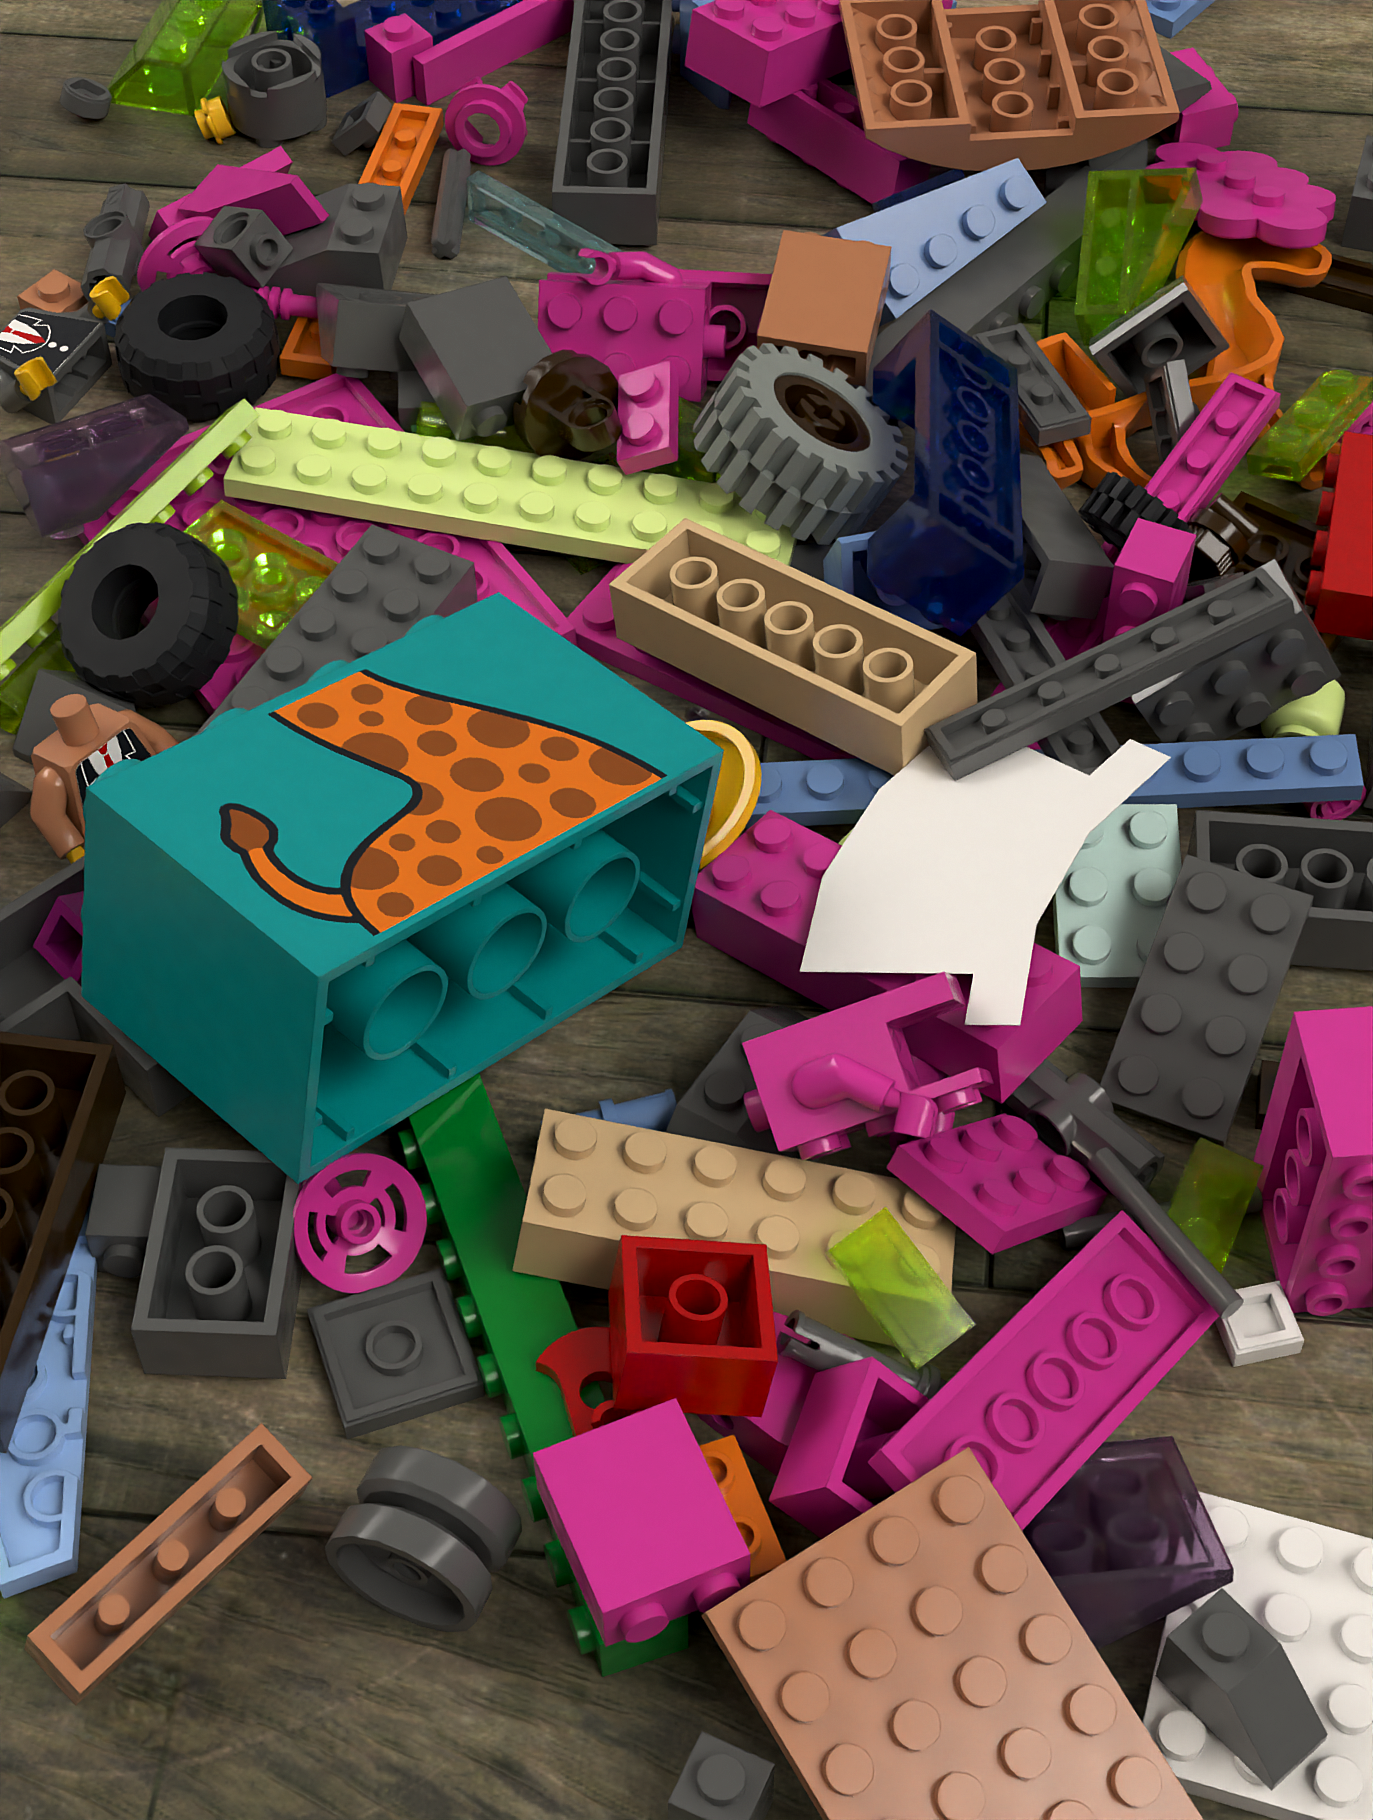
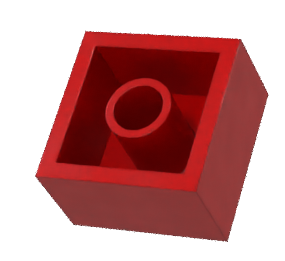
M621 1235L608 1291L614 1409L643 1411L676 1398L683 1413L762 1417L778 1364L767 1245Z

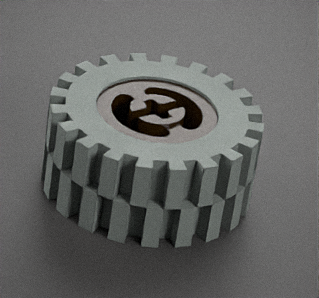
M763 343L759 349L752 345L746 348L743 354L740 353L694 423L693 432L697 433L693 440L697 451L706 453L701 462L708 472H718L721 475L717 484L726 494L735 491L742 498L738 505L750 514H752L754 509H757L766 515L765 524L776 530H779L783 524L790 528L792 537L806 541L808 536L812 534L817 544L830 545L833 539L837 540L840 537L859 534L906 470L908 464L904 461L908 457V450L906 446L899 444L903 439V435L898 427L887 425V421L891 416L884 407H874L868 401L872 395L862 386L855 389L845 381L848 375L838 368H835L833 372L823 367V360L812 354H809L806 359L800 358L798 350L793 347L784 345L779 352L773 343Z

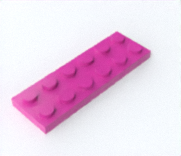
M1121 1210L867 1463L896 1493L969 1447L1018 1526L1023 1530L1214 1323L1219 1315L1166 1254Z

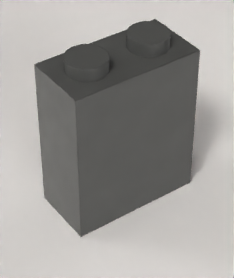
M507 276L406 304L399 339L457 441L477 435L482 437L490 436L504 427L514 425V403L517 402L521 405L522 396L528 387L522 381L531 368L544 357L551 355L552 352Z

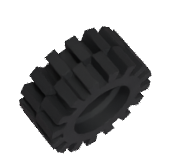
M1108 472L1078 511L1083 521L1088 523L1094 532L1101 534L1102 539L1108 544H1113L1117 547V551L1120 553L1137 518L1194 534L1185 521L1177 518L1179 515L1175 511L1163 505V501L1156 496L1152 497L1145 488L1139 484L1135 486L1130 479L1124 476L1120 477L1115 472Z

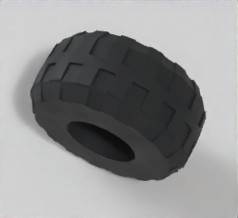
M203 272V274L184 273L170 279H161L152 283L143 292L137 293L126 306L121 316H119L115 325V350L125 388L136 399L137 403L155 414L163 415L166 419L178 422L185 420L192 421V423H206L207 420L218 419L226 410L244 398L252 406L271 387L276 379L278 368H280V343L273 311L270 310L267 301L259 293L257 294L251 287L230 276L227 278L218 276L217 273Z
M138 522L108 533L93 543L94 546L87 553L80 556L73 565L75 568L69 580H65L61 592V607L58 609V631L60 632L61 648L65 658L70 662L75 673L92 687H97L103 693L133 702L136 706L156 708V706L172 705L182 701L194 691L200 690L212 679L213 674L224 663L230 652L233 637L237 632L239 598L236 584L231 578L229 568L218 555L201 541L170 525L158 522ZM159 597L154 616L147 627L138 633L142 615L149 604Z

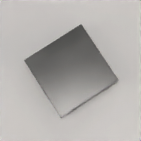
M442 1268L307 1309L309 1322L347 1440L485 1396L480 1372Z

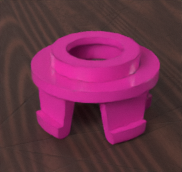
M479 76L473 77L461 87L447 107L445 129L450 142L457 151L463 148L466 149L471 155L470 161L481 165H499L509 161L519 152L528 134L523 113L524 105L528 102L527 96L512 80L500 89L492 85L483 84ZM475 113H483L492 117L500 130V137L497 143L483 144V136L467 120L468 117Z

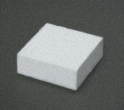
M1280 1281L1236 1289L1235 1291L1244 1300L1242 1306L1230 1317L1222 1319L1219 1316L1215 1320L1233 1367L1300 1353L1304 1343V1338Z

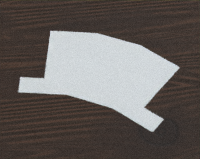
M1129 739L1089 776L1033 749L1024 747L954 781L934 751L928 746L877 791L824 873L800 972L938 974L945 971L948 974H973L965 1025L1020 1026L1037 923L1089 833L1171 757Z

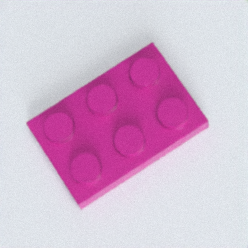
M1006 1113L937 1133L931 1138H921L898 1145L886 1167L991 1254L1071 1225L1081 1218L1096 1215L1108 1194L1090 1180V1174L1083 1165L1069 1157L1055 1153L1038 1139L1037 1131L1029 1123Z

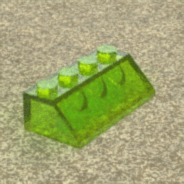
M163 0L107 86L112 95L111 103L195 116L194 111L201 108L200 99L208 97L222 73V61L226 62L228 59L227 50L233 43L244 37L262 7L261 0Z

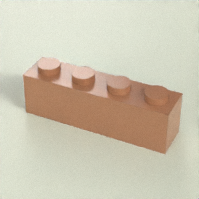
M261 1423L28 1634L24 1649L76 1706L301 1497L312 1480L311 1475Z

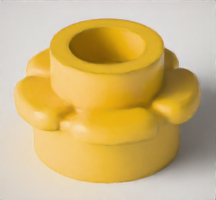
M221 96L210 100L206 98L200 99L202 108L194 111L199 128L206 140L215 137L216 142L222 145V139L236 134L227 107Z

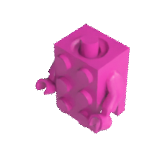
M590 248L581 249L578 256L595 259L596 267L592 274L549 272L547 279L539 280L538 330L552 354L560 350H573L578 354H588L610 368L618 381V385L619 375L670 360L679 374V401L700 402L707 390L708 358L724 359L726 347V326L710 325L711 280L683 279L678 268L647 252H609L606 254L605 252Z
M944 971L743 1042L742 1045L757 1089L743 1094L745 1107L755 1131L758 1133L771 1128L779 1152L799 1151L801 1160L810 1158L815 1160L850 1148L851 1144L848 1135L866 1129L868 1137L877 1135V1138L895 1132L931 1138L934 1134L951 1130L956 1111L983 1102L979 1089L994 1084L991 1073L988 1070L977 1067L922 1086L902 1028L967 1006L958 980Z

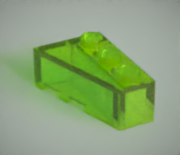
M1196 167L1089 171L1074 313L1084 346H1089L1091 338L1164 287L1203 202Z

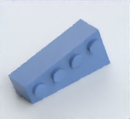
M1016 158L837 227L822 236L852 241L864 240L892 247L890 281L880 327L897 319L1047 202L1019 158Z

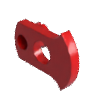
M596 1326L570 1332L549 1345L537 1359L536 1372L548 1375L558 1384L574 1437L640 1412V1410L614 1409L613 1400H607L593 1409L587 1406L580 1397L582 1389L594 1381L613 1383L610 1327Z

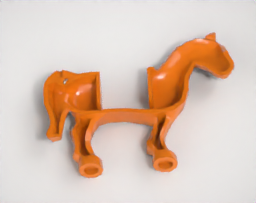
M1201 230L1179 252L1176 279L1182 275L1205 305L1230 346L1188 375L1192 401L1198 406L1200 412L1230 372L1274 390L1275 373L1285 338L1275 316L1257 296L1255 282H1273L1298 288L1315 287L1326 277L1332 264V254L1326 247L1318 244L1317 246L1302 249L1272 246L1257 237L1224 239L1212 236ZM1066 332L1047 337L1036 343L1092 418L1090 434L1038 447L975 356L972 355L966 369L969 401L976 415L1010 443L1039 455L1061 490L1076 483L1080 478L1082 482L1095 489L1108 472H1115L1120 477L1124 476L1130 479L1135 486L1139 484L1143 488L1151 480L1152 477L1147 475L1134 462L1126 445V439L1133 433L1152 426L1146 391L1115 403L1117 388ZM1278 408L1252 443L1251 453L1261 463L1277 468H1287L1293 480L1302 488L1312 491L1322 487L1327 454H1339L1341 444L1333 437L1312 434L1299 428L1287 419Z

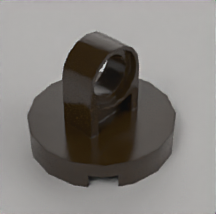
M560 350L544 357L527 372L522 382L527 384L528 387L522 396L521 405L517 402L514 403L513 417L516 433L528 449L540 457L554 455L578 461L590 456L594 451L612 445L619 439L622 434V426L618 417V381L607 365L588 354H578L573 350Z

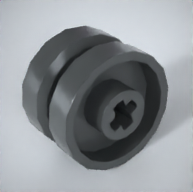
M400 1445L382 1448L373 1458L356 1489L359 1505H351L344 1512L325 1546L328 1563L352 1589L394 1616L421 1627L439 1631H467L477 1622L493 1590L490 1573L497 1572L506 1564L522 1533L521 1516L510 1500L488 1480L454 1460L428 1450Z

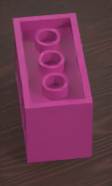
M1373 1006L1295 1011L1293 1013L1251 1167L1252 1183L1259 1187L1262 1195L1263 1208L1259 1212L1276 1281H1280L1293 1313L1309 1312L1316 1316H1328L1339 1313L1344 1309L1373 1307Z

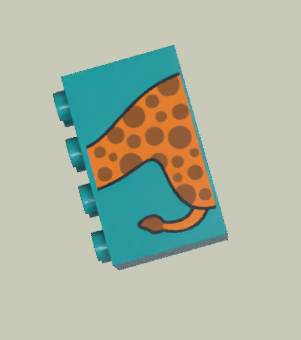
M500 592L445 618L441 615L427 616L413 625L403 638L350 663L345 660L327 663L318 669L305 684L251 710L234 708L225 711L210 722L202 733L143 761L138 759L119 761L107 768L92 785L86 787V798L83 805L85 856L84 898L81 908V922L83 924L81 996L299 1184L324 1169L336 1159L350 1153L682 948L724 750Z

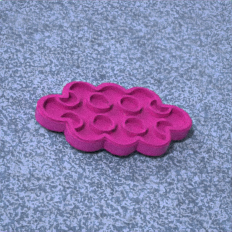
M1168 143L1156 149L1154 164L1146 167L1144 171L1143 191L1150 198L1168 203L1167 209L1174 216L1198 221V226L1205 233L1224 239L1257 237L1272 246L1290 249L1317 246L1325 240L1327 223L1334 218L1336 195L1322 187L1309 185V177L1306 174L1293 169L1277 167V161L1273 157L1253 151L1220 152L1215 148L1199 143Z

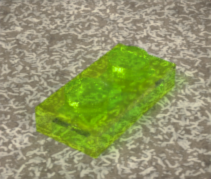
M1200 1137L1192 1148L1166 1213L1221 1274L1264 1166Z

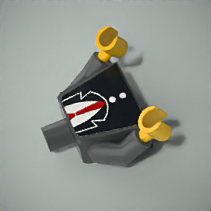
M107 277L94 286L89 294L92 300L78 311L56 313L25 308L21 309L0 330V406L4 411L16 413L23 409L57 426L111 367L112 359L104 325L109 320H115L121 312L120 305L126 303L130 298V295L116 277Z

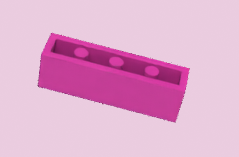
M824 79L761 108L750 103L747 121L749 125L765 134L770 141L782 145L799 156L804 163L816 167L836 180L839 186L851 190L871 203L876 210L881 211L925 194L931 164L907 158L868 140L865 137L858 98L828 79Z

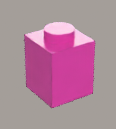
M405 13L390 17L383 23L364 30L369 80L395 103L416 95L412 57L433 47L432 35Z

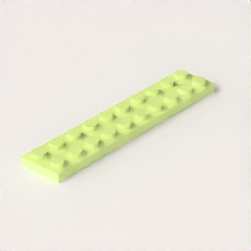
M257 407L255 411L260 416L246 428V431L252 438L234 454L223 478L225 496L625 564L634 563L684 518L788 566L791 565L797 538L791 536L789 527L782 524L780 529L776 530L765 524L766 515L757 509H754L752 514H750L738 505L742 498L735 491L726 494L717 483L643 471L625 475L621 468L607 464L600 465L564 459L554 455L540 457L534 453L510 450L499 446H486L450 440L445 437H432L396 431L390 428H378L342 422L336 419H324Z

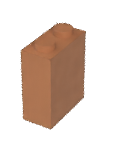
M783 230L757 333V348L759 349L763 343H773L779 352L784 345L796 348L800 358L806 359L809 354H812L823 360V367L833 372L835 368H838L847 374L848 378L845 381L848 384L866 386L890 281L892 247L864 240L852 241L821 236L813 232L801 233Z

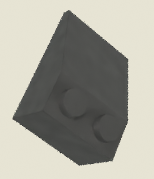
M376 183L346 184L316 196L315 198L329 216L323 223L284 235L293 249L265 284L269 286L270 291L273 286L280 287L281 292L284 288H291L293 294L316 297L317 283L391 290L408 238L401 187L378 185ZM248 286V287H251V288H254V289H257V290H259V288H260V287Z

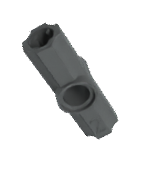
M126 183L109 188L100 214L91 219L83 229L84 236L91 247L81 283L82 292L88 302L92 300L89 294L94 286L110 276L116 277L128 292L132 278L137 274L139 262L145 252L141 241L150 204L143 191L130 188Z
M1045 1059L1004 1101L1006 1105L1037 1131L1038 1139L1058 1155L1069 1156L1083 1165L1089 1174L1101 1184L1103 1183L1087 1164L1090 1158L1103 1148H1109L1146 1190L1163 1167L1165 1155L1114 1114L1113 1105L1104 1089L1086 1074L1077 1072L1068 1077L1049 1060Z

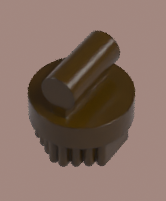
M1220 493L1207 509H1198L1187 522L1189 529L1197 535L1191 562L1194 565V569L1200 574H1205L1212 578L1225 575L1231 566H1236L1249 551L1247 541L1260 527L1257 522L1223 493Z

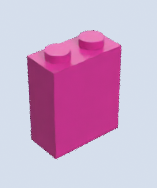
M676 1398L533 1453L537 1490L605 1647L624 1639L630 1643L650 1639L663 1631L669 1621L698 1609L700 1612L705 1613L750 1584V1552Z

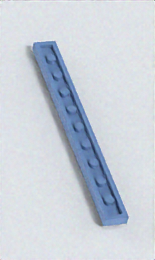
M1356 734L1143 744L1171 758L1122 804H1177V808L1361 800L1364 783ZM1035 749V751L1045 755L1042 749ZM860 758L760 763L762 773L760 793L745 829H749L769 810L802 826L855 824L859 821L877 791L894 775Z

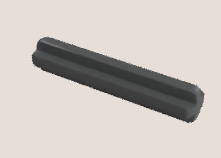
M450 148L443 157L431 236L432 253L439 259L444 256L453 259L460 251L472 166L470 164L471 155L464 148L459 151Z

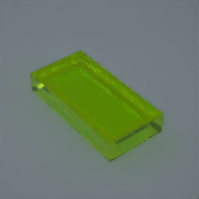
M886 1207L882 1208L825 1252L913 1370H918L975 1325Z

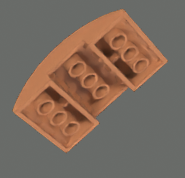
M839 0V9L865 137L879 146L907 158L936 166L972 171H985L1019 158L1026 170L1046 169L1074 164L1126 148L1155 135L1179 119V108L1146 0H1039L1038 4L955 9H944L942 0Z

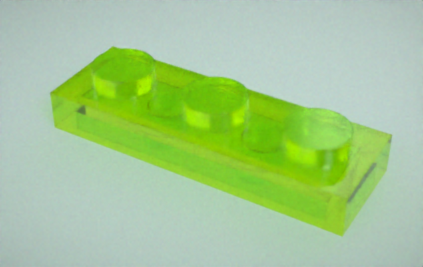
M1347 370L1324 371L1246 454L1248 474L1300 482L1337 442L1344 431H1347L1373 402V377L1353 375Z

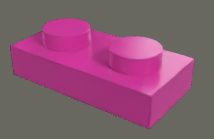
M670 360L619 375L618 417L622 426V434L617 440L616 461L625 475L678 461L679 374Z

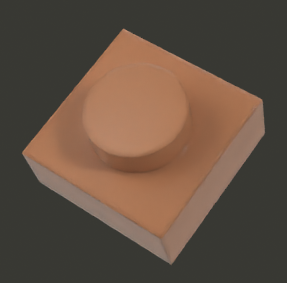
M55 269L17 296L20 310L34 308L56 313L78 311L88 303L82 292L81 283Z

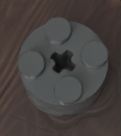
M277 31L255 33L233 43L227 50L228 59L226 62L222 61L230 120L240 132L255 138L256 144L260 147H278L283 144L285 139L295 138L310 131L321 130L327 124V100L321 53L313 41L302 35L292 33L293 41L278 39Z

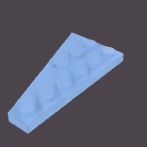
M93 1194L7 1453H0V1591L4 1599L76 1573L78 1570L97 1280L96 1258L92 1257L85 1236Z

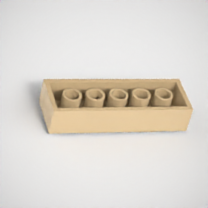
M684 518L609 584L617 638L894 776L929 746L924 729L978 703L976 652L687 518Z
M545 1109L512 1271L609 1290L621 1235L766 1244L773 1312L789 1316L793 1311L799 1310L805 1313L807 1317L851 1338L931 1353L951 1303L956 1225L898 1178Z

